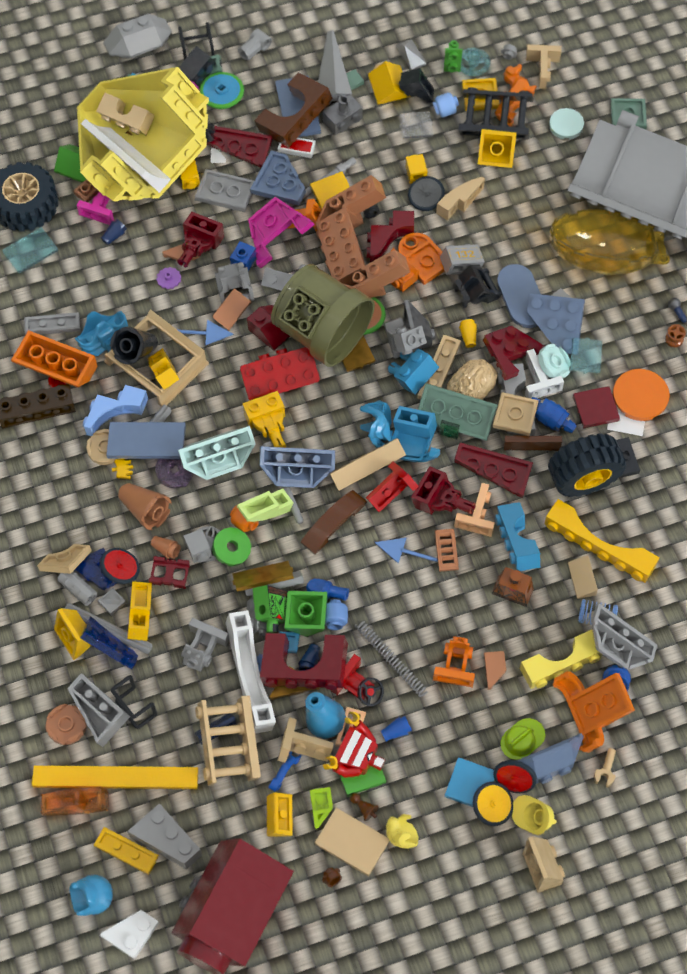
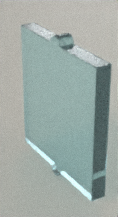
M572 338L570 371H580L584 374L587 372L600 373L602 341L590 340L589 338Z

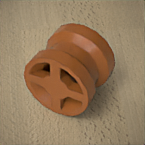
M679 324L671 325L665 337L666 343L671 347L681 346L686 335L685 328Z

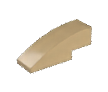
M479 177L470 180L450 191L437 203L436 214L449 220L457 209L464 212L484 189L485 178Z

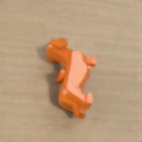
M522 65L508 66L503 74L504 81L511 85V89L508 92L519 93V91H528L534 96L537 86H530L528 80L519 75ZM501 100L495 111L499 121L501 120L503 100ZM520 101L509 102L507 120L509 127L514 123L513 119L517 114L514 111L519 108Z

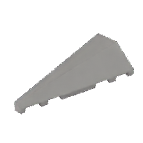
M334 30L326 34L324 53L318 82L328 87L333 99L328 105L332 101H338L341 95H352Z

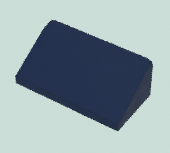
M231 713L225 714L210 723L209 728L237 725L236 719ZM200 729L195 732V735L200 744L203 745ZM219 735L211 736V740L218 737Z

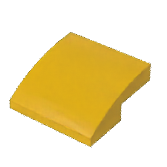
M342 171L310 183V188L321 210L326 200L350 187Z

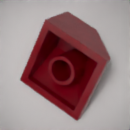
M274 305L261 306L247 318L248 330L275 351L290 336L272 324L271 314Z

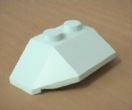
M250 426L192 443L179 449L178 452L184 469L208 480L241 469L255 446V440Z

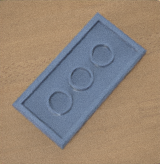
M293 78L275 81L282 117L296 114L305 103L293 96L287 85ZM318 116L299 137L321 134Z
M110 422L106 456L108 459H180L178 450L184 447L186 424L185 422Z

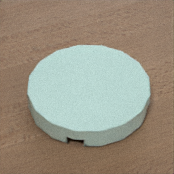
M559 109L551 115L549 122L550 131L560 139H574L583 131V117L574 109Z
M556 344L544 346L538 355L541 369L550 378L558 376L565 378L570 373L569 367L571 366L567 353L561 347L555 346Z

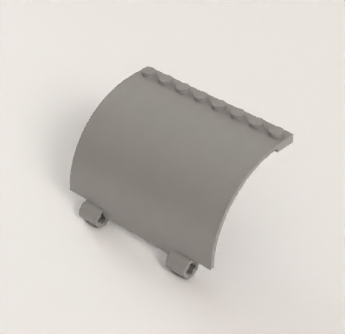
M622 110L616 126L599 120L576 176L568 188V191L571 192L570 195L578 199L581 196L588 199V203L596 206L598 203L605 205L604 209L611 212L615 210L620 211L623 217L631 219L633 216L638 218V222L643 225L653 224L655 229L665 233L666 230L673 232L672 236L676 238H687V146L635 126L639 116Z

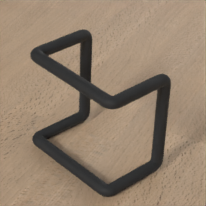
M206 22L207 34L183 37L182 27H178L184 60L187 57L185 40L209 37L211 56L215 55L209 22Z
M128 675L111 688V693L116 698L115 703L130 716L128 720L136 729H140L157 716V711L154 703L151 702L136 714L132 713L122 700V698L136 688L132 675ZM130 680L132 687L119 696L115 690ZM151 708L153 714L137 725L134 719Z

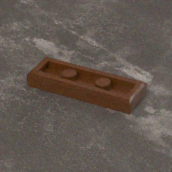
M505 436L503 448L504 450L559 451L562 445V436Z

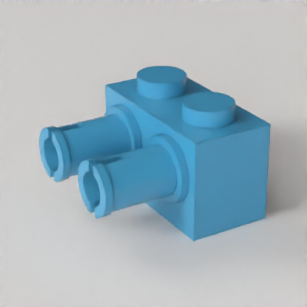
M419 348L414 353L402 355V352L400 353V358L406 361L402 366L396 362H392V366H388V372L394 375L405 390L414 395L439 369V366L432 357Z

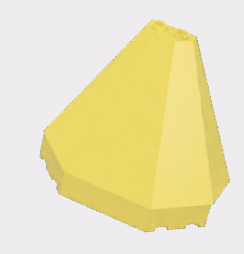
M178 67L100 82L77 107L80 173L99 192L114 202L119 200L159 198L207 146L205 135L208 126L207 103H209V98L201 94ZM104 93L113 95L126 103L123 115L129 113L133 105L151 112L155 117L147 134L145 135L140 132L137 135L130 131L132 135L126 134L130 129L129 127L125 126L123 129L115 125V121L111 120L109 123L101 119L102 115L96 112ZM84 119H87L97 126L112 128L171 180L159 193L125 164L113 151L109 150L81 123Z

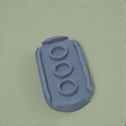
M511 264L504 267L498 274L497 285L512 321L517 325H522L524 328L538 326L527 312L529 294L541 295L533 274L528 268L519 264Z

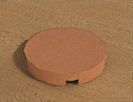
M64 704L57 706L47 716L46 731L55 743L61 745H69L79 741L87 728L82 713L74 705Z

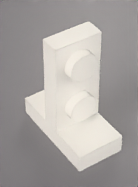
M528 350L525 361L535 384L526 386L525 397L540 398L562 391L564 384L562 376L549 379L541 369L535 350Z

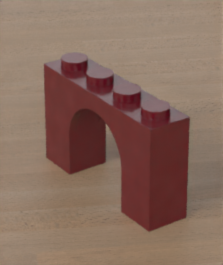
M266 633L260 679L264 686L269 688L285 686L291 689L297 687H306L308 689L323 687L329 690L343 688L348 649L345 635H325L323 654L319 663L309 670L297 671L287 666L289 640L286 634Z

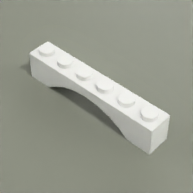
M249 611L229 613L225 624L243 696L250 695L255 734L272 731L276 720L272 704L260 679Z

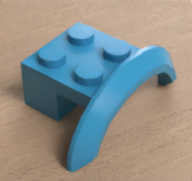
M399 406L393 420L395 431L391 440L398 438L406 456L400 459L410 462H427L438 458L440 449L431 447L430 452H428L437 428L435 413ZM370 438L376 448L385 444L379 438Z

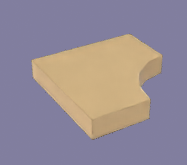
M73 544L62 552L48 554L37 566L39 571L71 574L92 550L90 545Z

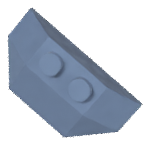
M260 446L259 466L275 486L314 488L335 470V450Z
M580 733L517 761L525 763L532 768L537 777L536 784L539 782L545 784L551 781L553 776L558 774L564 776L571 772L584 736Z

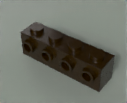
M60 384L53 388L39 389L36 392L21 393L18 396L0 399V424L2 429L76 412L69 384Z

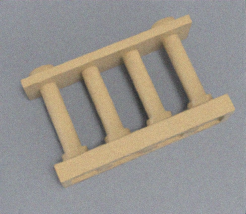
M250 695L241 696L235 705L207 707L206 700L200 701L197 704L195 713L196 718L200 720L206 767L203 770L204 780L208 782V786L217 783L216 777L244 774L247 776L248 781L261 778ZM230 713L239 715L240 723L238 725L209 728L208 716ZM236 733L242 735L243 743L239 746L212 748L211 736ZM233 754L245 756V764L243 766L215 769L213 757Z

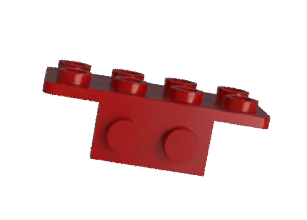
M303 347L287 351V348L277 350L275 355L270 356L269 353L259 355V359L255 360V362L241 365L240 372L248 399L251 401L276 391L282 393L319 382L320 378L314 357L310 354V350Z

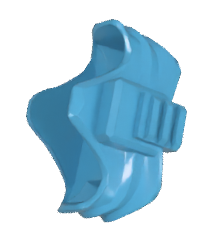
M95 311L89 313L82 333L75 337V340L81 347V351L94 356H99L105 350L109 352L114 332L122 327H128L126 316L122 311L112 316L102 315Z
M378 400L361 406L360 410L362 412L371 414L376 420L360 425V429L369 432L370 438H379L380 440H388L390 442L393 431L390 430L392 421L389 405Z

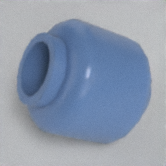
M332 599L327 603L325 626L330 630H340L348 623V607L341 603V600Z

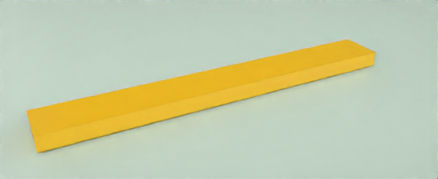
M34 766L32 787L198 789L199 769L198 767Z

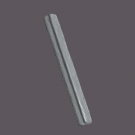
M68 603L64 608L77 610L85 624L146 654H149L152 650V643L143 640L127 639L128 631L71 603Z

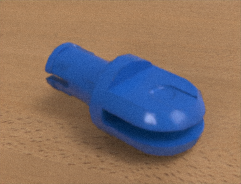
M312 579L306 586L307 591L327 592V600L337 598L347 601L349 597V588L333 586L331 581Z

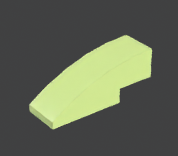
M281 489L274 493L268 491L238 504L237 508L247 522L271 519L290 512L293 501L285 490Z

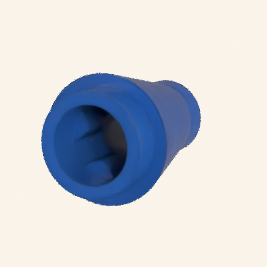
M399 716L381 730L385 741L409 735L408 732L412 731L406 717L400 718Z

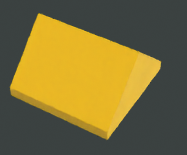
M385 61L368 73L377 105L408 98L399 87L402 73L400 65Z
M481 129L478 165L512 168L517 132Z
M64 608L57 610L54 630L72 659L75 660L96 642V639L77 610Z

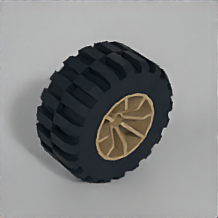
M17 162L16 165L10 164L7 165V168L0 169V224L6 228L9 227L13 231L19 229V232H25L28 229L32 231L36 227L41 228L45 222L48 223L52 219L51 215H55L59 204L55 183L49 172L44 168L42 169V166L37 164L34 166L33 163L26 162V164Z

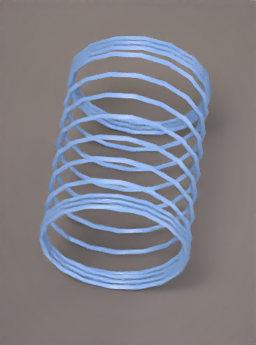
M582 599L579 613V623L582 624L586 602L584 599ZM587 602V607H586V612H585L586 624H588L589 618H590V625H592V623H591L592 605H591V610H590L589 618H588V621H587V610H588V602ZM613 605L612 613L617 615L618 605Z

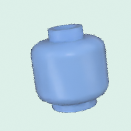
M450 92L437 96L433 106L436 114L444 118L457 112L459 102L456 96L453 97Z

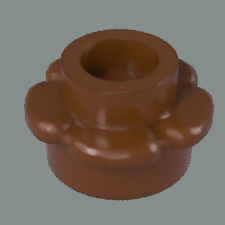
M328 868L323 873L322 882L327 884L328 887L337 885L342 880V876L339 873L340 869Z

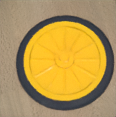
M487 782L476 790L473 797V809L477 818L484 824L500 826L510 819L513 813L514 801L510 791L504 785L498 782Z

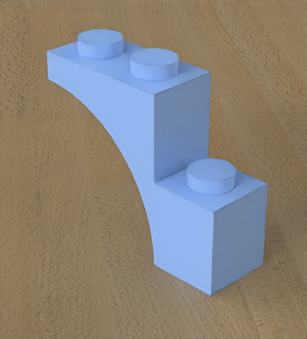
M125 385L123 391L119 392L117 400L97 394L95 401L91 402L89 415L83 421L86 435L93 436V433L102 424L115 416L122 414L142 415L148 401L146 390Z

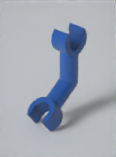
M289 752L286 763L281 765L277 775L269 785L271 790L276 792V790L280 789L288 770L293 764L299 763L302 754L294 757L292 752Z

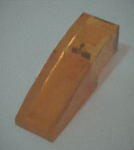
M103 787L84 790L75 788L41 794V815L43 816L77 815L109 811L108 790Z

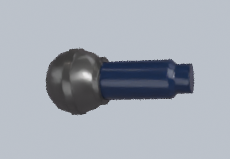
M678 298L670 299L668 302L669 308L675 311L682 323L687 322L686 316L681 309V301Z

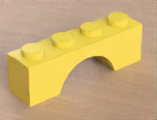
M589 630L574 638L572 644L573 652L564 660L551 661L537 654L522 661L520 671L530 689L535 687L537 689L542 688L548 684V681L555 679V677L566 671L572 670L576 672L583 668V665L590 662V664L599 661L602 654L596 650L593 630Z

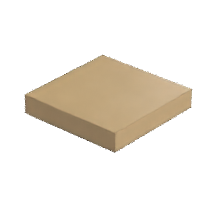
M502 392L493 428L530 436L539 400Z

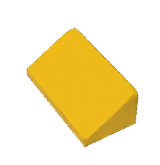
M273 792L267 796V836H293L291 794Z

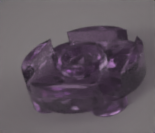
M158 459L156 463V475L160 484L166 487H186L193 478L194 473L183 468L181 459ZM174 466H178L179 469L176 473L170 471Z

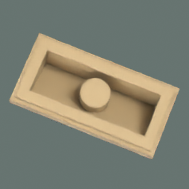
M583 556L568 562L577 599L596 596L598 589L589 556Z

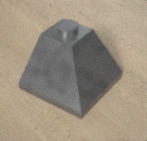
M404 300L403 320L406 329L422 325L427 343L417 348L432 347V340H435L434 329L430 328L428 320L409 300Z

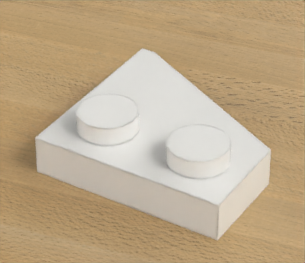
M140 910L105 930L100 936L135 960L159 922Z

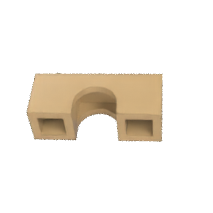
M104 93L96 112L102 115L101 119L109 123L111 120L115 121V125L123 129L125 126L129 127V130L137 135L140 132L145 135L147 134L155 117L151 112L133 105L131 111L123 115L126 103L113 95Z

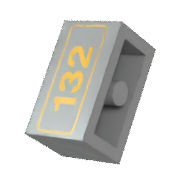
M478 244L449 245L444 248L440 256L446 275L461 274L470 265L482 267L484 264Z

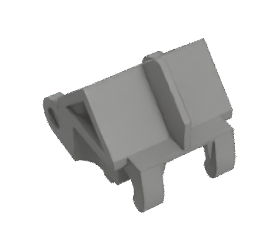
M243 262L217 267L218 273H215L221 304L226 299L224 298V293L229 292V289L238 287L247 288L248 293L242 295L250 301H254L248 269L244 267Z

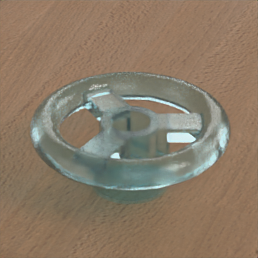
M468 48L462 51V59L467 60L470 67L469 70L466 69L461 61V72L469 76H479L489 69L491 61L485 51L478 48ZM485 62V66L482 69L474 71L479 63Z

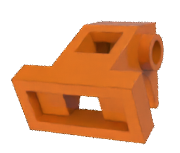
M453 636V640L450 639V643L445 644L444 654L448 655L446 667L435 666L433 681L473 688L475 673L465 672L467 659H472L473 647H470L467 638ZM451 657L463 659L462 669L450 667Z

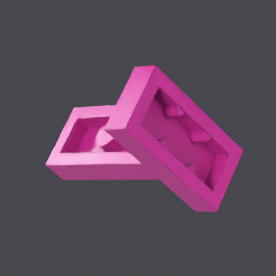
M101 192L94 196L92 204L79 200L76 205L80 216L108 225L114 221L112 210L105 208L110 199Z

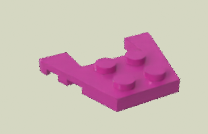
M277 197L270 200L248 219L251 238L254 240V247H256L257 266L263 268L273 259L266 245L291 224L294 223L302 235L315 225L309 218H306Z

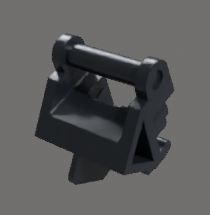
M470 265L458 276L459 279L454 281L453 289L455 292L460 290L463 296L461 300L463 308H466L469 302L473 304L486 302L488 304L502 296L490 278L488 268L482 269L481 267Z

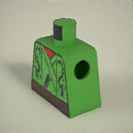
M269 585L253 588L255 618L257 621L266 623V633H278V624L285 623L288 591Z

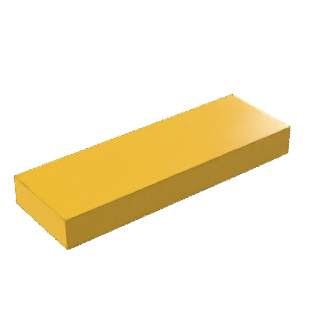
M103 827L94 843V847L147 875L150 874L159 858L158 854L106 827Z

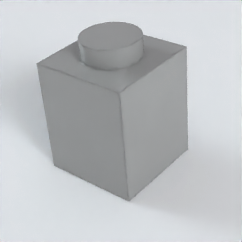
M202 529L184 535L185 544L193 563L204 562L212 556L210 546Z

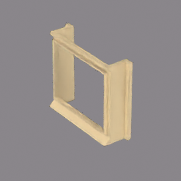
M150 309L147 316L134 328L146 332L154 325L194 356L177 373L180 380L165 390L163 388L160 389L131 365L123 364L116 360L113 356L115 355L113 349L105 353L106 359L104 362L109 366L115 363L156 395L158 404L162 407V405H168L209 362L206 360L205 350Z

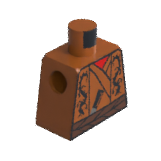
M505 567L498 576L492 594L527 607L534 590L532 577L518 570Z

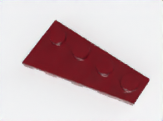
M215 126L216 132L213 133L214 141L207 142L208 146L262 168L269 155L272 143L271 135Z
M461 442L454 459L455 463L523 499L533 462Z

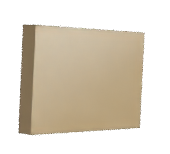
M336 808L315 841V845L369 877L390 840L388 837Z

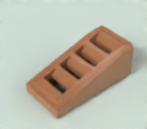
M454 529L436 530L434 537L439 572L459 570ZM441 545H451V547L441 548ZM442 553H452V555L442 556ZM453 560L454 563L443 564L442 561Z

